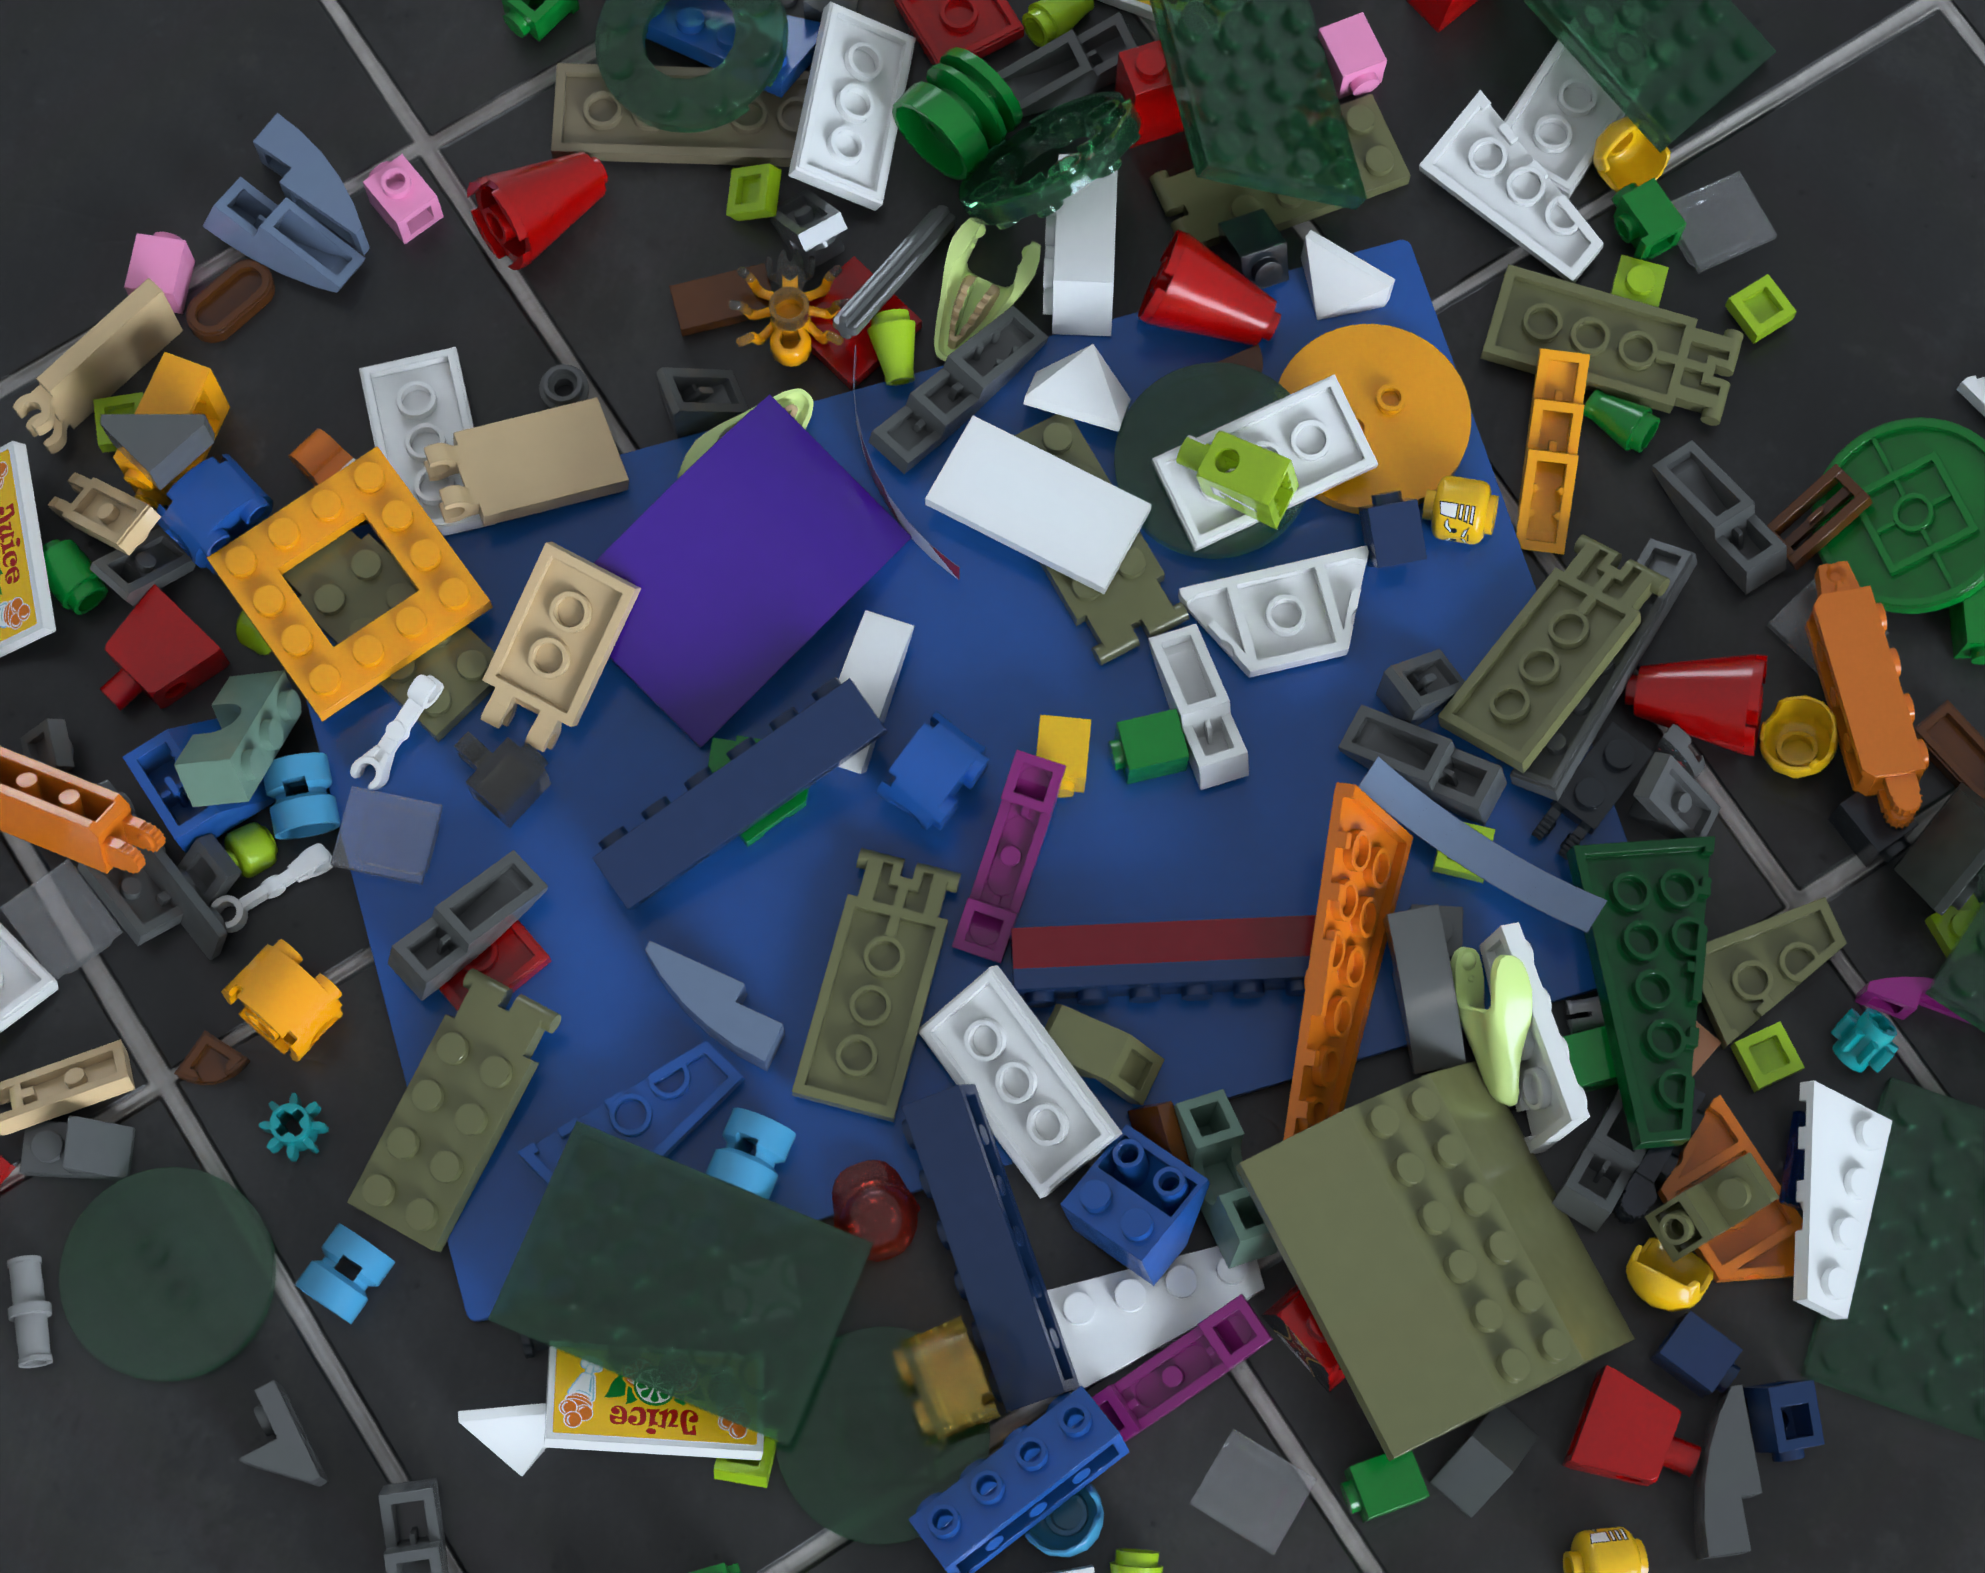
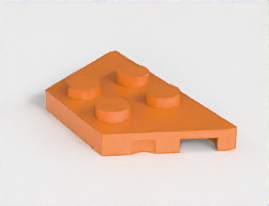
M1719 1095L1707 1106L1704 1111L1703 1120L1690 1140L1684 1145L1678 1155L1679 1160L1667 1180L1661 1184L1657 1194L1665 1204L1685 1190L1711 1177L1740 1157L1751 1153L1780 1198L1694 1251L1713 1271L1715 1283L1794 1277L1795 1231L1802 1229L1803 1219L1722 1096Z

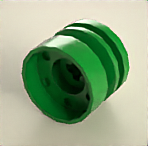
M954 47L949 49L940 58V63L928 69L927 83L923 81L914 83L893 104L892 115L905 140L918 155L945 176L962 180L966 179L987 158L989 151L987 145L995 146L1001 144L1005 140L1006 133L1013 131L1021 123L1023 113L1019 101L1011 88L991 66L972 52Z

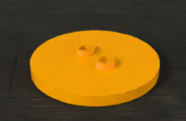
M1350 325L1332 330L1315 338L1304 346L1288 363L1278 382L1273 402L1335 374L1378 462L1377 468L1314 496L1315 499L1338 510L1359 514L1358 507L1372 505L1371 495L1401 490L1402 499H1417L1419 505L1424 502L1427 489L1437 491L1438 484L1443 477L1455 474L1462 461L1470 437V402L1463 381L1452 363L1425 339L1406 330L1388 325Z

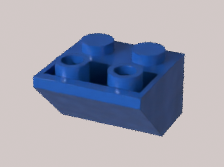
M217 718L167 729L123 756L126 764L169 832L185 853L188 852L197 838L211 833L215 838H218L275 802V799L266 796L264 781L261 780L249 802L192 807L174 764L192 735L211 733L222 729Z
M1126 1124L1121 1130L1123 1134L1105 1149L1060 1205L1074 1231L1154 1286L1187 1246L1210 1182L1206 1177Z

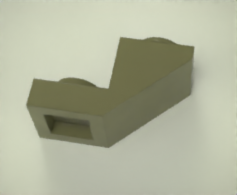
M1056 1004L1045 1025V1029L1081 1077L1095 1078L1130 1104L1143 1105L1165 1059L1131 1034L1065 1005Z
M1748 1153L1703 1182L1685 1190L1645 1216V1219L1671 1260L1675 1262L1780 1197L1752 1154Z

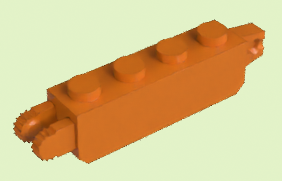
M1848 561L1819 565L1815 573L1818 599L1812 607L1805 630L1827 705L1836 716L1838 742L1853 791L1860 792L1864 796L1876 795L1881 813L1885 814L1883 818L1886 819V823H1889L1890 827L1894 826L1896 829L1899 827L1903 829L1904 826L1908 827L1913 822L1916 811H1919L1923 802L1921 800L1922 795L1919 794L1921 791L1919 781L1925 770L1928 769L1929 754L1924 740L1917 739L1912 724L1915 720L1913 700L1909 693H1903L1899 681L1901 675L1899 654L1894 647L1889 648L1885 635L1887 630L1886 612L1882 603L1875 602L1871 586H1859Z
M0 746V831L106 874L113 867L123 871L127 870L128 873H138L145 866L146 859L141 850H138L136 847L143 850L147 849L148 852L152 851L154 853L155 851L158 852L166 843V838L163 836L164 833L156 825H152L151 822L147 823L146 820L132 815L130 804L119 793Z

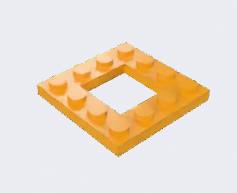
M378 446L207 557L210 565L322 722L493 608L487 595ZM364 520H367L418 591L333 647L282 575Z

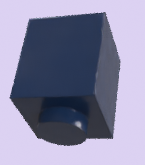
M1401 490L1371 495L1372 505L1358 507L1365 546L1367 545L1369 551L1367 559L1369 567L1381 568L1427 559L1417 499H1402Z
M1689 1310L1679 1317L1650 1360L1699 1397L1704 1398L1713 1393L1715 1389L1723 1393L1730 1386L1741 1369L1734 1362L1743 1349Z

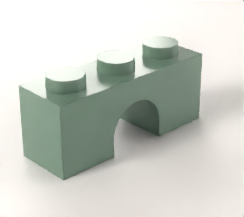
M285 670L229 676L212 703V708L222 729L211 733L192 735L174 764L192 807L250 801L302 713L300 697L292 689Z
M1224 1089L1175 1104L1174 1109L1191 1168L1206 1177L1210 1182L1201 1211L1228 1269L1277 1253L1278 1248L1235 1167L1243 1161L1241 1142L1245 1133Z

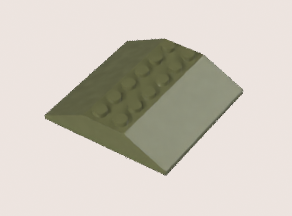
M1476 1061L1429 1073L1349 1107L1235 1166L1389 1461L1635 1339L1568 1215L1558 1210L1552 1203L1556 1193L1534 1153H1530L1524 1139L1525 1136L1509 1107L1497 1102L1490 1095L1483 1082Z

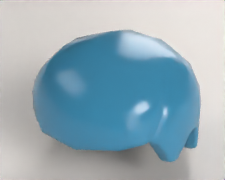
M1089 1483L1024 1534L1028 1542L1049 1556L1072 1557L1088 1550L1099 1538L1104 1520L1102 1501L1096 1488Z

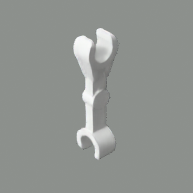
M423 674L418 675L414 679L407 692L408 700L394 721L387 725L386 733L379 743L352 764L350 774L353 778H360L365 768L371 764L375 768L376 776L368 785V789L378 790L386 785L389 780L395 752L401 743L409 737L411 728L423 710L429 708L439 698L444 689L442 682L432 675L426 676Z
M316 843L305 849L287 866V870L279 875L268 877L260 884L261 886L240 899L230 895L221 896L212 903L211 907L221 913L225 908L235 906V917L231 921L225 922L227 932H237L246 924L250 909L267 899L281 895L286 890V887L296 881L300 883L329 871L333 868L335 861L322 844Z

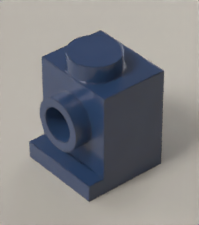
M1781 1380L1743 1387L1744 1397L1747 1399L1756 1453H1771L1773 1462L1791 1461L1805 1458L1804 1448L1825 1444L1814 1380Z

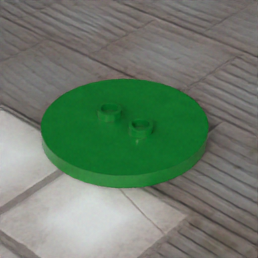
M1923 417L1906 418L1891 421L1866 431L1847 444L1835 456L1824 474L1837 464L1870 496L1873 503L1818 551L1823 564L1848 561L1859 586H1871L1875 602L1882 603L1885 611L1893 613L1921 614L1938 611L1962 602L1985 586L1984 438L1964 426L1947 420ZM1840 483L1834 486L1812 506V513L1825 504L1843 486ZM1852 496L1851 498H1849L1823 523H1821L1814 531H1812L1813 534L1816 533L1823 525H1825L1833 516H1835L1855 497Z

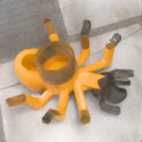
M794 249L791 262L786 257V250H782L777 261V273L773 272L772 257H766L767 277L776 282L779 287L775 292L764 289L756 277L744 266L738 268V275L747 282L754 295L769 301V307L754 310L747 303L737 300H730L728 307L732 310L741 311L750 320L771 318L770 323L759 334L748 332L737 338L736 344L739 347H743L751 342L757 346L762 345L770 337V350L775 361L783 366L795 367L805 362L812 351L809 333L820 344H826L830 341L836 345H841L844 342L843 337L832 331L826 330L823 333L811 322V316L832 319L850 299L836 300L829 308L825 309L809 306V301L827 295L834 279L842 272L840 265H835L824 275L819 287L807 292L801 290L806 281L814 278L815 257L809 256L808 272L804 273L803 258L797 249Z

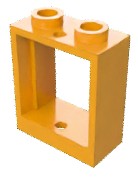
M164 352L134 414H205L216 438L230 409V405L211 368ZM212 445L161 491L118 449L113 458L124 474V480L134 490L135 498L157 509L159 504L164 507V505L169 506L172 503V500L166 493L184 474L206 459Z

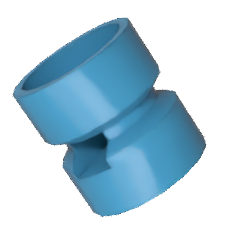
M310 752L274 759L263 777L266 796L275 799L276 802L269 809L274 838L279 840L301 839L324 834L340 827L341 823L336 797L326 792V789L332 785L327 754ZM308 789L309 791L307 793L293 795V791Z
M738 1107L733 1108L722 1133L727 1144L725 1148L715 1149L704 1178L732 1194L753 1202L767 1204L778 1180V1174L774 1169L775 1164L785 1163L796 1138V1133L783 1124L759 1113ZM752 1148L756 1149L755 1156L749 1154Z
M338 1223L321 1247L324 1258L322 1260H311L294 1285L334 1314L352 1324L369 1300L365 1292L368 1287H378L396 1262L361 1236ZM343 1257L361 1269L354 1281H351L335 1270Z

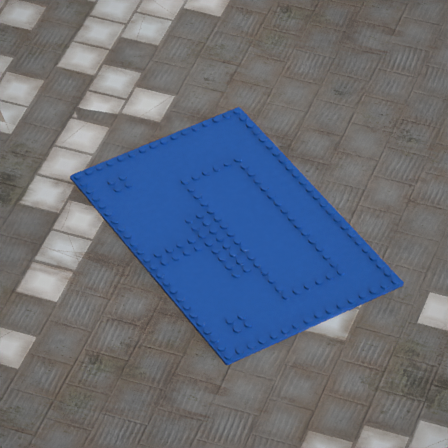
M1397 240L1351 253L1395 279L1390 299L1385 307L1317 320L1303 267L1289 270V280L1262 289L1277 301L1275 311L1281 314V318L1272 338L1269 341L1262 338L1258 343L1263 359L1260 384L1251 400L1235 412L1213 370V364L1252 347V345L1146 324V322L1139 319L1138 312L1112 319L1111 336L1059 334L1049 336L1047 343L973 416L1012 435H1016L1056 415L1055 413L1023 404L1035 373L1094 344L1130 397V405L1119 432L1076 419L1073 420L1111 484L1152 504L1151 511L1143 523L1140 532L1165 573L1164 581L1159 584L1173 606L1180 602L1178 597L1179 588L1365 546L1360 514L1338 510L1312 497L1286 509L1277 529L1258 522L1194 552L1152 464V458L1182 445L1188 435L1195 438L1200 437L1273 403L1281 375L1293 357L1315 338L1341 327L1358 324H1380L1406 330L1435 346L1446 356L1455 369L1456 367L1412 246L1406 240ZM944 366L915 373V381L908 384L888 386L886 382L856 389L855 401L863 441L873 467L887 493L908 522L933 547L960 567V580L932 560L911 538L701 748L609 658L578 725L570 727L562 723L560 736L552 750L546 748L544 752H541L525 743L526 737L538 714L517 704L515 715L507 727L502 724L498 729L480 720L483 710L492 696V691L439 742L416 721L410 730L409 737L401 743L395 752L389 780L386 785L378 790H369L368 785L376 776L375 768L369 764L360 778H353L350 774L351 766L355 760L379 743L386 733L387 725L394 721L402 707L379 685H376L322 722L306 700L319 751L328 756L332 777V785L329 787L330 794L336 797L341 823L339 828L407 1087L445 1014L455 1017L457 1011L438 989L423 1001L418 998L388 965L392 945L431 918L435 906L513 850L548 886L547 891L518 920L550 956L552 961L512 994L506 1009L510 1010L515 999L520 994H523L560 1014L561 1022L555 1032L549 1033L545 1031L531 1059L539 1062V1065L447 1240L465 1311L469 1319L474 1322L485 1321L923 1190L919 1177V1172L923 1168L917 1150L909 1146L903 1133L902 1121L906 1118L902 1106L956 1086V1083L919 1033L894 1122L792 1096V1089L847 895L858 896L865 872L864 869L856 868L861 848L904 858L905 865L902 877L913 879L917 862L962 873L957 893L946 892L940 918L948 920V927L921 1026L991 966L998 965L1013 985L1011 941L1008 944L1002 963L953 948L952 944L967 899L972 892L1002 801L1001 796L1016 750L1018 749L1033 755L1037 753L1040 715L1092 719L1084 793L1074 792L1072 797H1057L1048 830L1015 928L1316 915L1336 783L1356 784L1359 786L1369 771L1368 768L1340 752L1338 748L1361 704L1393 716L1376 695L1384 671L1391 665L1438 649L1443 652L1463 680L1466 681L1536 592L1472 411L1468 445L1462 461L1453 476L1485 481L1490 485L1491 495L1499 496L1492 535L1484 534L1483 539L1477 544H1466L1435 538L1431 531V520L1422 519L1424 502L1419 504L1427 559L1381 568L1369 567L1368 562L1366 563L1347 655L1249 678L1189 612L1190 619L1167 631L1170 632L1197 624L1229 697L1231 715L1248 751L1249 776L1204 790H1200L1189 761L1184 772L1132 784L1126 783L1123 769L1115 771L1113 768L1108 741L1115 739L1116 723L1170 710L1151 653L1148 637L1142 627L1139 626L1133 629L1139 639L1140 646L1100 666L1092 652V647L1098 645L1086 622L1078 626L1075 625L1038 561L925 505L927 494L970 419L905 474L869 443L872 431L904 407L910 393ZM854 390L813 401L812 416L806 431L897 521L875 485L863 454L856 424ZM708 431L621 454L620 457L629 478V486L626 491L496 523L491 526L443 536L487 595L493 608L466 626L495 652L545 543L554 542L594 563L678 479L677 476L687 452L694 442ZM370 524L351 529L360 539L369 533L389 552ZM865 610L915 626L887 716L883 723L888 732L876 740L865 773L859 774L837 767L810 786L807 806L793 816H788L764 833V836L747 847L738 836L635 909L626 908L592 859L603 851L598 844L603 838L622 826L630 832L645 821L641 813L650 805L667 796L670 802H673L686 793L688 790L684 786V782L708 767L713 738L736 741L737 736H752V738L763 739L773 732L769 723L792 707H795L798 713L815 703L816 701L811 694L835 677L839 679ZM325 635L329 642L332 644V646H336V644L327 635ZM1443 709L1419 724L1418 726L1452 739L1456 749L1500 765L1507 781L1485 826L1450 811L1448 812L1462 822L1495 829L1493 842L1545 872L1573 885L1568 860H1565L1557 853L1560 850L1561 843L1569 833L1574 832L1578 825L1564 814H1561L1551 833L1541 841L1532 835V832L1552 807L1550 803L1553 799L1513 785L1510 778L1513 767L1440 727L1438 715ZM935 711L948 718L964 734L987 747L984 755L990 759L987 763L989 767L972 790L963 785L954 796L959 800L956 804L958 808L940 831L932 825L927 830H924L909 814L876 794L881 781L884 780L892 785L889 780L893 775L888 772L922 725L925 722L930 725L931 715ZM1591 744V746L1589 747L1588 751L1586 752L1584 758L1587 756V754H1588V753L1591 751V749L1593 748V745H1592V744ZM1615 805L1592 835L1588 833L1579 845L1628 842ZM1396 820L1413 836V841L1395 912L1409 910L1411 904H1439V906L1463 907L1462 947L1473 948L1480 956L1484 975L1485 1009H1489L1491 1006V995L1479 945L1501 925L1519 922L1525 939L1530 943L1534 953V965L1542 987L1549 993L1551 1003L1597 990L1584 931L1520 901L1485 880L1483 883L1433 872L1436 848ZM649 941L743 982L747 992L743 1006L783 1023L785 1036L768 1071L731 1052L709 1036L684 1012L664 987L648 960L645 949ZM1388 941L1356 1061L1407 1047L1392 976L1394 969ZM1285 989L1265 990L1264 996L1251 999L1235 998L1233 991L1213 992L1211 999L1202 1001L1182 1000L1181 994L1160 995L1161 999L1156 1002L1132 1003L1129 1001V996L1108 997V1002L1105 1004L1091 1006L1077 1004V998L1056 999V1004L1065 1005L1131 1034L1165 1059L1143 1105L1128 1103L1095 1078L1081 1077L1120 1130L1126 1124L1132 1127L1127 1111L1140 1106L1172 1101L1175 1106L1177 1103L1224 1089L1228 1099H1232L1292 1081L1304 996H1288ZM1055 1005L1043 1008H1029L1045 1028ZM707 1040L744 1077L745 1081L592 1229L517 1152L533 1142L535 1144L558 1131V1127L575 1117L577 1119L602 1105L607 1098L621 1090L624 1092L646 1079L648 1074ZM738 1107L759 1113L783 1124L796 1133V1138L785 1163L775 1164L774 1169L778 1174V1180L767 1204L753 1202L732 1194L704 1178L715 1149L725 1148L727 1144L722 1133L733 1108ZM993 1135L1003 1166L1013 1164L1012 1159ZM752 1148L749 1154L755 1156L756 1149Z

